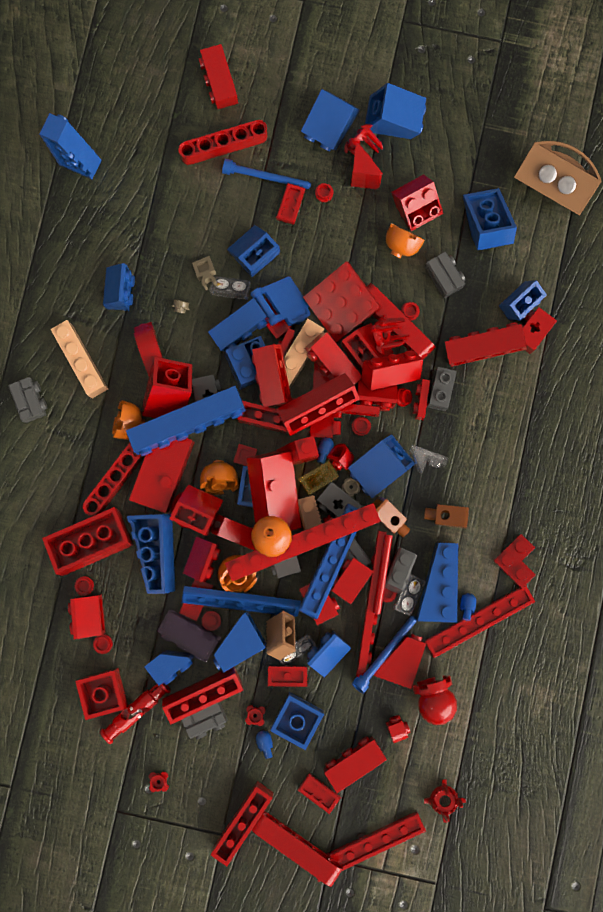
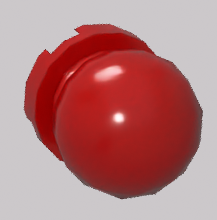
M443 675V680H436L435 677L418 681L417 685H412L414 694L420 695L418 710L422 718L430 724L444 725L453 719L457 711V700L448 689L452 685L449 675Z

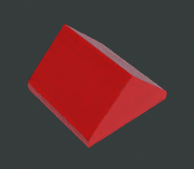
M358 144L355 149L351 186L378 189L383 173Z

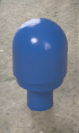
M325 437L320 440L317 448L319 454L318 463L325 464L327 455L334 447V442L331 438Z
M466 593L461 597L460 608L463 612V620L470 621L471 613H474L476 610V597L471 593Z
M265 730L259 731L256 735L258 749L263 751L265 759L273 757L270 749L273 748L271 735Z

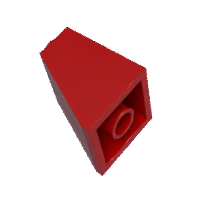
M154 357L143 400L142 416L158 418L187 406L192 393V364Z

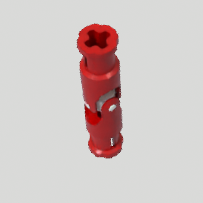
M163 682L160 686L155 684L150 690L147 689L133 703L119 713L108 727L100 730L103 739L107 743L112 744L113 739L121 732L127 731L146 712L152 709L163 695L171 692L169 686Z

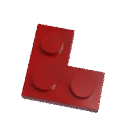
M522 534L493 561L521 589L536 575L522 562L535 549Z

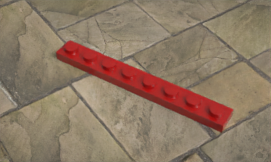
M374 503L293 535L292 541L285 550V553L277 557H267L255 550L228 561L225 565L231 580L235 581L381 522Z
M377 530L372 564L373 573L370 577L356 677L363 676L366 672L367 664H371L372 652H369L370 644H374L375 633H372V627L377 624L378 614L373 613L384 537L387 533L381 530Z

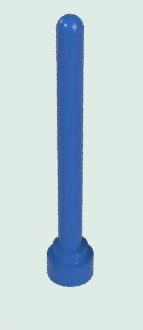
M225 158L223 174L230 175L235 172L283 184L290 183L305 189L311 187V183L308 181L239 166L230 159Z
M411 616L364 675H360L353 680L351 684L356 690L364 694L369 688L368 684L371 677L416 623L415 616Z

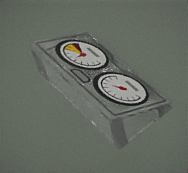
M214 276L217 286L215 287L212 282L210 288L211 295L248 300L251 281Z
M410 574L404 591L398 595L393 609L411 616L425 580Z
M310 634L305 635L295 642L296 652L279 660L283 666L289 665L316 646V643Z

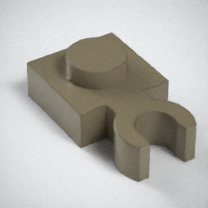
M210 256L192 263L196 276L201 281L205 290H208L207 284L209 282H213L215 287L217 286V281L214 277L216 271Z

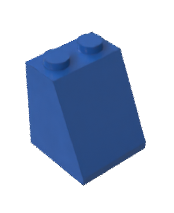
M387 83L370 95L365 124L373 125L369 129L375 134L412 139L422 132L423 115L426 112V98Z
M321 89L301 132L305 134L304 138L311 142L317 140L320 142V147L329 152L331 149L337 150L360 109Z
M391 434L348 467V469L350 470L351 477L356 481L358 480L362 485L363 492L373 498L409 470L415 463Z
M248 611L243 613L214 654V664L218 670L222 669L223 673L266 648L267 643Z

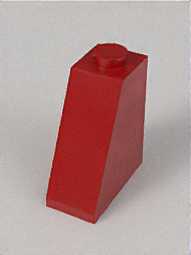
M314 436L295 440L277 449V451H292L293 465L317 460L319 457Z
M217 514L210 529L211 533L254 551L256 550L252 543V528Z
M411 634V637L405 635L374 676L411 689L426 643L422 641V637Z

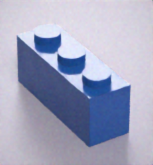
M253 298L208 333L219 349L225 352L227 349L237 346V343L241 340L246 341L253 335L252 332L256 329L264 328L268 324L269 318L257 300Z

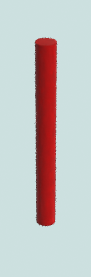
M387 534L384 537L373 613L381 614L393 537Z

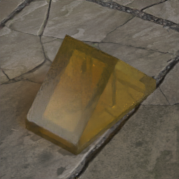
M327 461L298 480L309 496L337 479L339 475L330 461Z

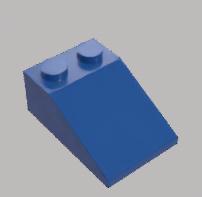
M499 188L463 195L472 239L477 250L514 244L517 227Z

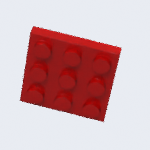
M347 261L303 297L336 343L382 308Z

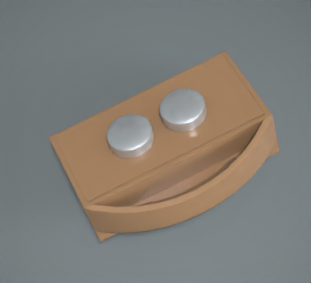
M558 141L535 142L514 178L579 216L602 182L595 165L582 151ZM551 146H562L574 151L590 165V168L585 170L571 156L552 151Z

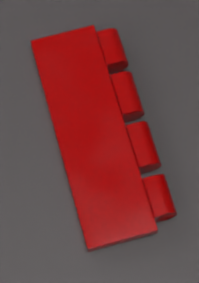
M314 362L313 389L330 381L328 377L320 373V367L316 362ZM333 413L310 426V437H328L333 439V435H341V421H334V418H342V413Z

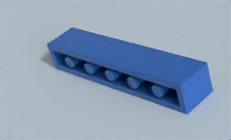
M233 386L128 429L126 433L134 453L145 456L152 453V449L157 447L160 449L165 448L174 440L182 441L188 438V435L195 432L198 434L204 432L208 426L221 425L225 422V419L230 417L232 419L238 418L243 415L242 412H245L246 409L236 386Z

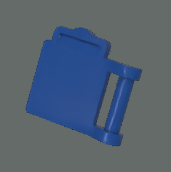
M286 277L265 287L257 288L250 294L252 298L257 300L269 318L268 322L271 326L284 319L289 326L299 325L311 315L308 309L309 305L304 300V296L291 277ZM263 294H265V296L267 297V299L269 300V302L271 303V305L273 306L278 315H275V313L263 297Z

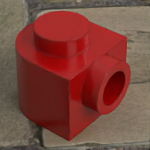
M337 444L332 448L327 458L332 462L331 466L340 471L342 468L348 469L354 460V455L345 444Z
M400 715L393 716L386 722L393 743L407 739L408 733H411L407 722H403Z

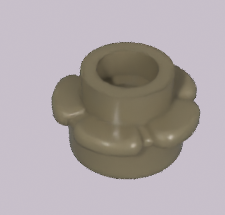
M174 299V304L171 305L175 307V312L185 313L186 310H190L188 308L189 302Z
M347 478L344 480V484H342V490L350 497L354 496V494L360 492V483L358 480Z

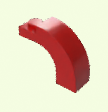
M152 322L134 327V337L148 376L150 375L154 357L163 358Z

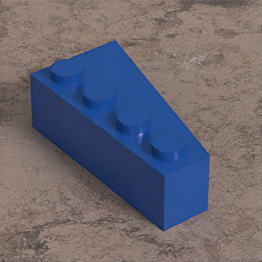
M49 113L40 136L60 166L93 179L102 160L72 127L67 118L59 114L55 116Z
M171 514L127 516L128 523L132 527V538L135 540L138 550L136 551L137 557L141 561V572L147 594H166L175 591L173 521L169 519Z
M435 543L424 590L416 614V621L457 623L458 543Z

